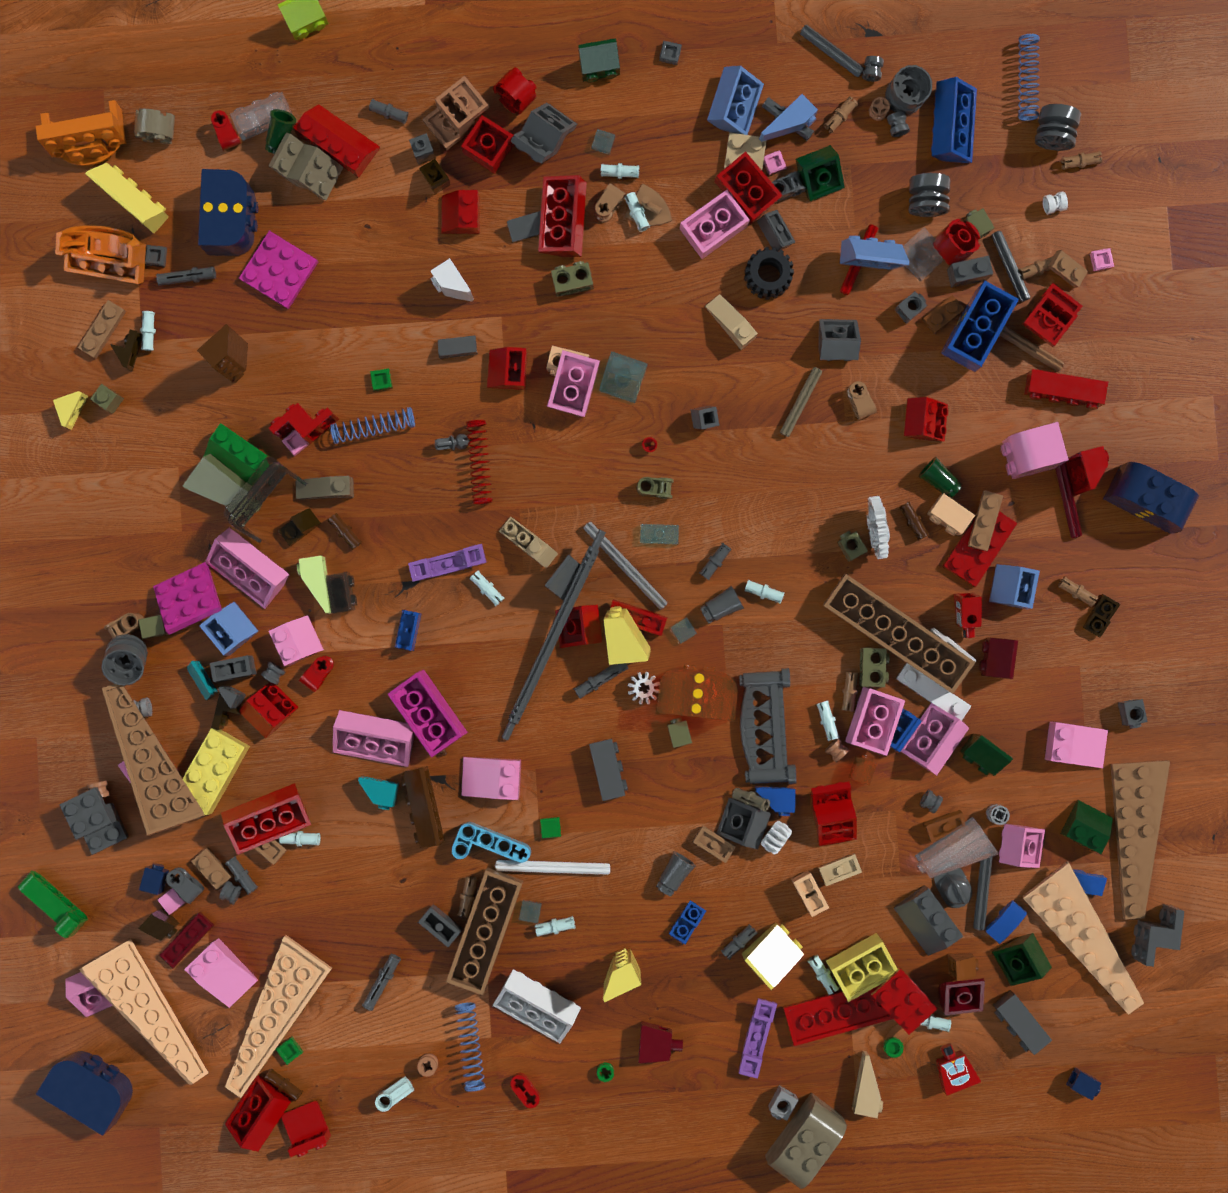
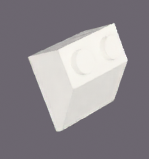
M450 258L431 270L433 277L430 279L438 293L442 291L447 297L466 301L474 300L470 288Z

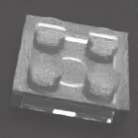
M925 227L903 246L909 259V265L906 267L920 282L944 261L934 248L933 243L936 239Z

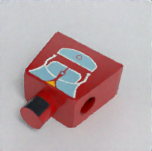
M973 592L954 594L956 625L963 628V638H974L975 627L982 626V597Z
M952 1044L941 1046L944 1057L937 1059L936 1063L941 1087L946 1096L981 1083L980 1078L962 1050L954 1052Z

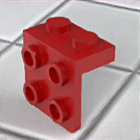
M314 1100L284 1112L281 1117L291 1141V1146L288 1149L290 1158L295 1155L297 1157L304 1156L310 1149L315 1148V1150H318L327 1145L326 1143L330 1139L331 1134L318 1101Z

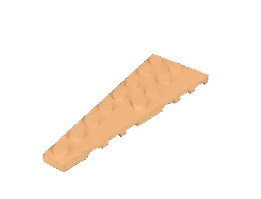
M1068 861L1023 895V899L1128 1015L1144 1004L1139 991L1128 974L1124 963L1121 961L1117 950L1113 946Z
M287 935L282 939L265 987L253 1013L251 1023L246 1031L244 1041L239 1049L237 1059L225 1085L228 1090L240 1098L247 1091L332 969V967Z
M131 939L79 969L94 987L189 1085L194 1084L208 1074Z

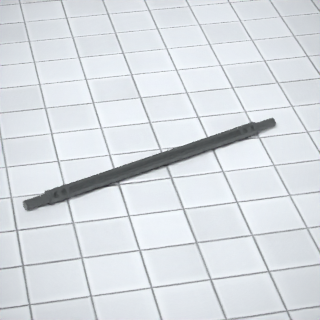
M601 529L598 530L592 545L588 547L508 718L509 722L502 735V738L505 740H509L515 725L519 723L597 558L598 549L606 534Z

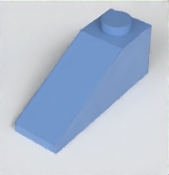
M801 94L761 132L759 140L763 142L802 130L806 125L808 127L811 126L817 119L815 116L818 109Z

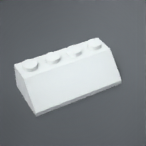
M514 969L493 1004L494 1007L559 1044L573 1026L581 1009L573 1001L563 998L557 992L547 989L539 982L531 980L523 973L517 972Z

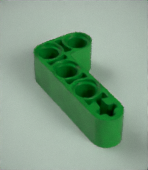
M30 871L18 885V889L57 923L54 929L60 936L69 938L75 935L88 920V917L36 871Z

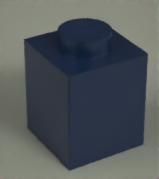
M157 863L145 867L139 890L155 895L163 893L169 870L164 869L163 865Z
M1076 1067L1066 1083L1072 1090L1090 1100H1093L1101 1089L1100 1081Z

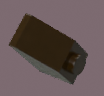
M162 908L152 913L138 929L162 941L165 938L170 939L178 931L176 927L180 923L172 915H168L165 909Z

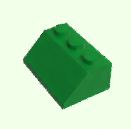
M221 423L209 438L204 456L209 454L214 456L251 487L254 486L272 460L271 457Z

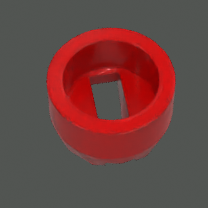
M646 437L642 441V447L646 452H653L657 448V441L653 437ZM654 442V445L645 446L644 443Z

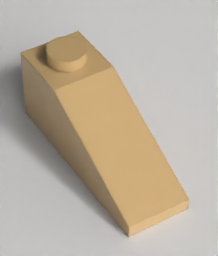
M720 294L705 306L741 350L756 339L758 333Z
M862 1051L852 1110L854 1114L878 1118V1113H881L883 1109V1101H881L870 1056L867 1051Z

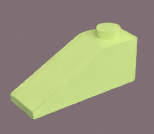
M315 556L299 559V564H297L298 575H301L302 580L325 613L332 614L333 609L325 557Z

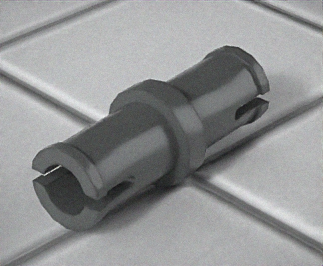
M372 99L369 105V111L381 114L386 119L391 118L403 124L407 121L409 112L397 109L390 103L387 105Z
M721 543L714 555H710L708 558L710 560L700 574L710 580L717 568L723 565V560L732 549Z
M236 856L225 863L235 876V881H239L247 895L258 888L248 875L249 871L242 867Z
M748 924L741 933L733 936V940L721 952L730 960L741 948L744 949L746 947L745 944L757 934V931Z

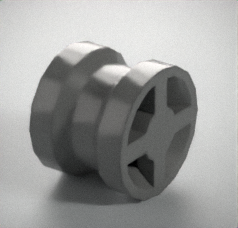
M269 662L267 664L268 668L261 675L277 685L280 676L284 675L286 671L275 663Z
M928 789L923 795L919 806L928 808L929 812L934 814L940 807L943 797L934 795L933 791Z
M227 881L221 890L219 899H226L230 904L234 905L241 894L242 887L234 886L232 882Z

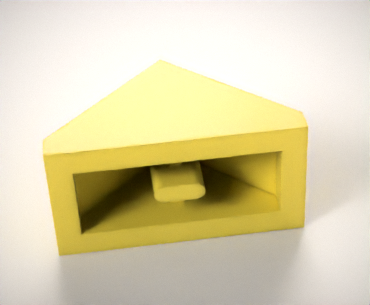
M77 391L53 400L62 426L72 430L88 398L87 395Z

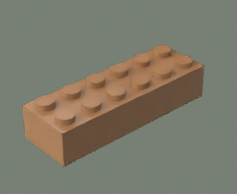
M487 867L446 980L447 983L480 995L484 994L524 880Z

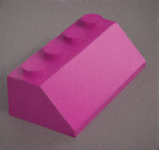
M425 670L417 672L388 693V696L431 758L468 733Z

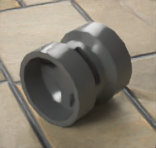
M867 56L864 62L866 68L863 71L862 78L871 82L880 81L882 76L880 70L883 67L884 59L879 56Z
M904 111L893 113L887 117V122L891 125L890 133L892 137L903 136L910 132L909 125L905 121L907 117Z

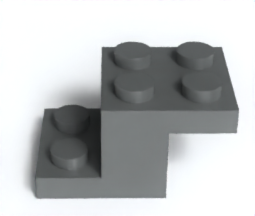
M545 103L531 111L522 131L513 135L510 142L515 144L517 149L529 154L534 161L542 164L558 153L566 135L575 130L577 123L549 103Z
M98 787L60 804L75 839L84 838L92 855L129 838L114 803L105 804Z
M1163 904V908L1159 913L1161 923L1138 920L1137 925L1134 927L1135 944L1132 945L1131 950L1133 959L1146 966L1154 967L1156 947L1180 950L1184 910L1172 905Z

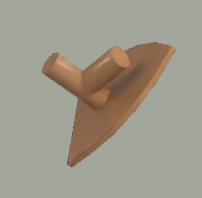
M642 184L636 196L639 204L645 210L644 214L649 225H662L672 221L670 210L665 200L655 190ZM628 209L625 217L635 222L634 218H631L630 210Z

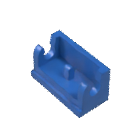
M402 610L395 643L396 648L414 651L421 613Z
M902 709L890 747L900 752L922 720L906 709Z

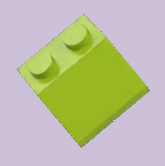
M286 0L278 4L295 40L303 39L309 33L320 31L329 24L318 0Z

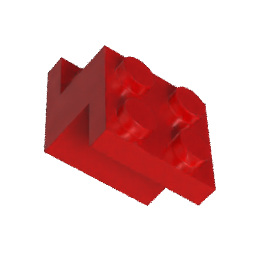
M1052 283L1028 313L1029 316L1023 322V325L1054 347L1078 317L1077 313L1083 305Z
M297 403L290 405L285 410L286 413L283 416L276 417L271 422L269 429L280 439H283L295 429L303 439L312 444L330 428L331 424H335L339 418L328 407L319 410L315 414L316 418H313L304 407Z
M850 781L811 788L812 812L817 827L819 846L857 840V816L851 799Z
M898 968L871 994L908 1035L938 1009L901 968Z

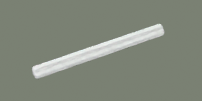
M497 860L495 866L496 871L610 874V864L545 861H526L520 863L514 860Z

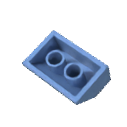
M742 66L724 67L707 121L721 130L748 135L764 83Z
M849 236L848 239L841 242L840 264L894 270L909 265V259L903 245L895 244L894 240L878 242L877 238L862 240L860 236Z

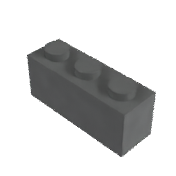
M612 738L590 743L589 746L602 801L625 796V791L628 790L626 779L622 780L620 772H623L621 760L617 761L616 753H619L617 741L613 742Z
M1011 990L993 1004L996 1009L995 1015L1001 1022L1003 1020L1009 1025L1006 1027L1013 1037L1016 1035L1021 1040L1019 1044L1026 1053L1030 1051L1035 1055L1052 1041Z

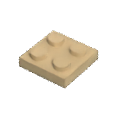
M729 133L724 169L746 151L762 170L766 141L761 142L759 140L760 137Z

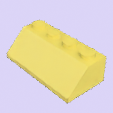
M105 163L85 173L152 233L155 234L169 218L164 212L166 208L159 202L154 204L150 200L152 196L144 189L140 192L136 188L138 184L130 177L126 180L122 176L124 172L116 165L111 167L108 163Z
M623 948L615 952L616 956L612 958L604 981V1002L641 985L640 968L631 948L628 950Z

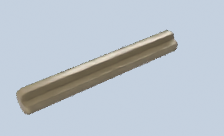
M814 367L780 431L782 435L790 436L822 374V370Z

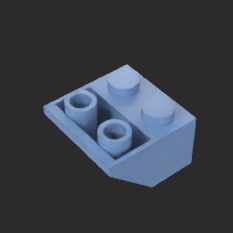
M996 564L989 602L1026 610L1033 609L1040 571Z
M235 602L213 614L199 625L224 656H230L259 632Z

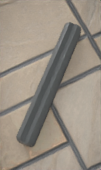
M805 25L802 28L800 34L853 75L859 77L863 73V66L810 26Z
M997 231L991 237L1019 301L1025 302L1030 299L1029 292L1003 233Z
M989 853L981 854L973 924L976 930L985 929L993 857Z

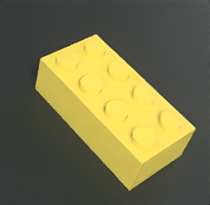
M210 729L183 777L184 782L205 815L212 814L250 747L221 729Z

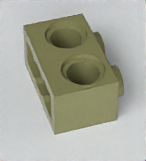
M579 261L574 263L573 266L566 267L562 265L555 267V270H551L557 297L594 289L589 263ZM583 272L587 276L585 279L579 280L576 275ZM562 276L568 279L564 284L558 282V279Z
M860 648L859 686L885 687V683L888 684L889 673L886 672V664H889V653H886V649ZM874 652L879 655V661L876 664L870 659ZM872 672H876L879 675V679L875 683L870 680Z

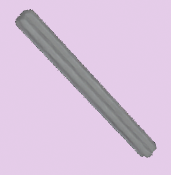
M588 522L584 526V530L594 540L598 533L597 527L592 522ZM604 536L600 547L660 610L667 605V601Z

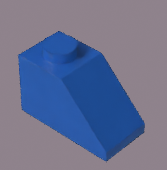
M755 787V791L762 798L770 801V807L775 812H778L779 816H790V813H795L796 789Z

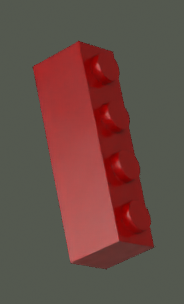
M1032 369L1027 373L1024 395H1028L1030 399L1035 400L1046 398L1052 403L1064 401L1070 406L1082 404L1086 405L1088 409H1098V407L1105 404L1108 381Z

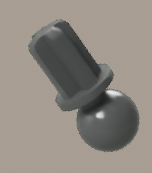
M459 434L454 439L450 435L449 438L436 439L434 445L436 450L451 449L453 451L455 446L458 449H465L468 447L469 438L464 434Z

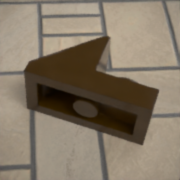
M436 159L419 168L434 194L450 186L448 176Z
M131 329L124 339L125 348L110 344L122 366L129 371L134 369L142 341V334Z
M308 508L292 516L291 521L278 530V532L288 545L292 546L320 525L321 522L311 509Z
M220 693L211 728L218 730L224 729V726H227L229 720L227 712L240 714V708H230Z

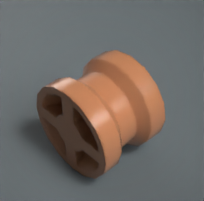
M884 97L875 98L869 108L870 117L876 121L883 120L890 109L889 101Z
M839 738L825 749L827 754L832 755L834 762L839 761L849 751L848 747L841 744L842 741Z
M107 781L87 785L89 790L98 787L102 797L110 796L109 791L106 789Z
M424 1054L417 1065L419 1073L426 1077L433 1075L438 1067V1059L434 1054Z

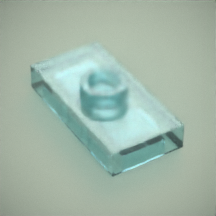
M641 524L640 543L678 545L679 525Z

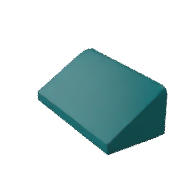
M200 661L190 662L187 670L205 700L218 694L217 689Z

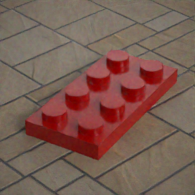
M1000 511L988 551L968 546L975 516L943 565L944 568L973 587L978 585L1017 525V522Z

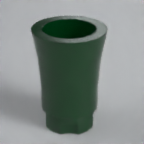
M280 109L270 111L268 133L265 140V149L269 153L275 154L284 135L291 133L297 121L287 111Z
M934 457L918 476L950 498L954 497L962 487V483L937 457Z

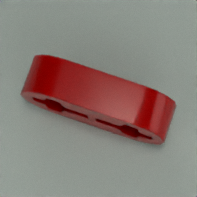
M514 1074L510 1082L512 1090L524 1106L535 1108L540 1101L539 1092L525 1074ZM516 1079H518V1080H522V1079H523V1080H524V1081H523V1087L525 1088L524 1090H523V1088H522L520 1085H518V1086L515 1085V1084H516ZM526 1092H528L530 1096L535 1095V1102L527 1101L528 1095L526 1094Z

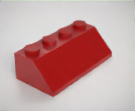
M319 104L304 112L293 127L300 138L310 145L318 147L358 178L380 149L379 145Z
M580 175L543 177L539 253L559 257H582L587 182Z
M295 783L221 812L223 825L237 855L311 825Z

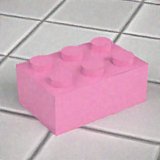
M725 190L680 223V230L700 258L703 259L748 227L749 218L729 191Z

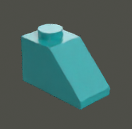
M365 776L359 777L358 782L373 804H377L378 808L385 810L395 806L399 783Z

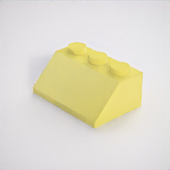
M877 933L826 960L848 1002L884 983L897 970L887 948Z

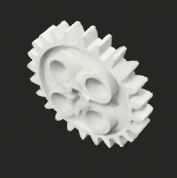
M873 496L868 499L867 525L875 556L877 559H884L889 554L888 542L890 534L888 522L880 496Z

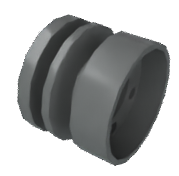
M908 65L901 68L888 84L885 92V98L890 103V109L894 113L904 111L906 115L917 112L931 94L932 79L929 73L922 67Z
M1064 104L1043 106L1040 110L1038 120L1040 126L1036 130L1035 144L1053 151H1065L1074 148L1076 144L1075 138L1077 137V130L1075 129L1079 127L1081 118L1080 110Z
M922 173L910 178L909 192L911 195H914L909 198L910 214L920 217H936L949 212L950 206L948 203L950 198L946 195L950 192L949 176L940 173Z
M128 634L118 635L111 639L106 647L102 661L103 675L110 682L117 685H131L137 682L143 675L148 654L144 642L138 637Z

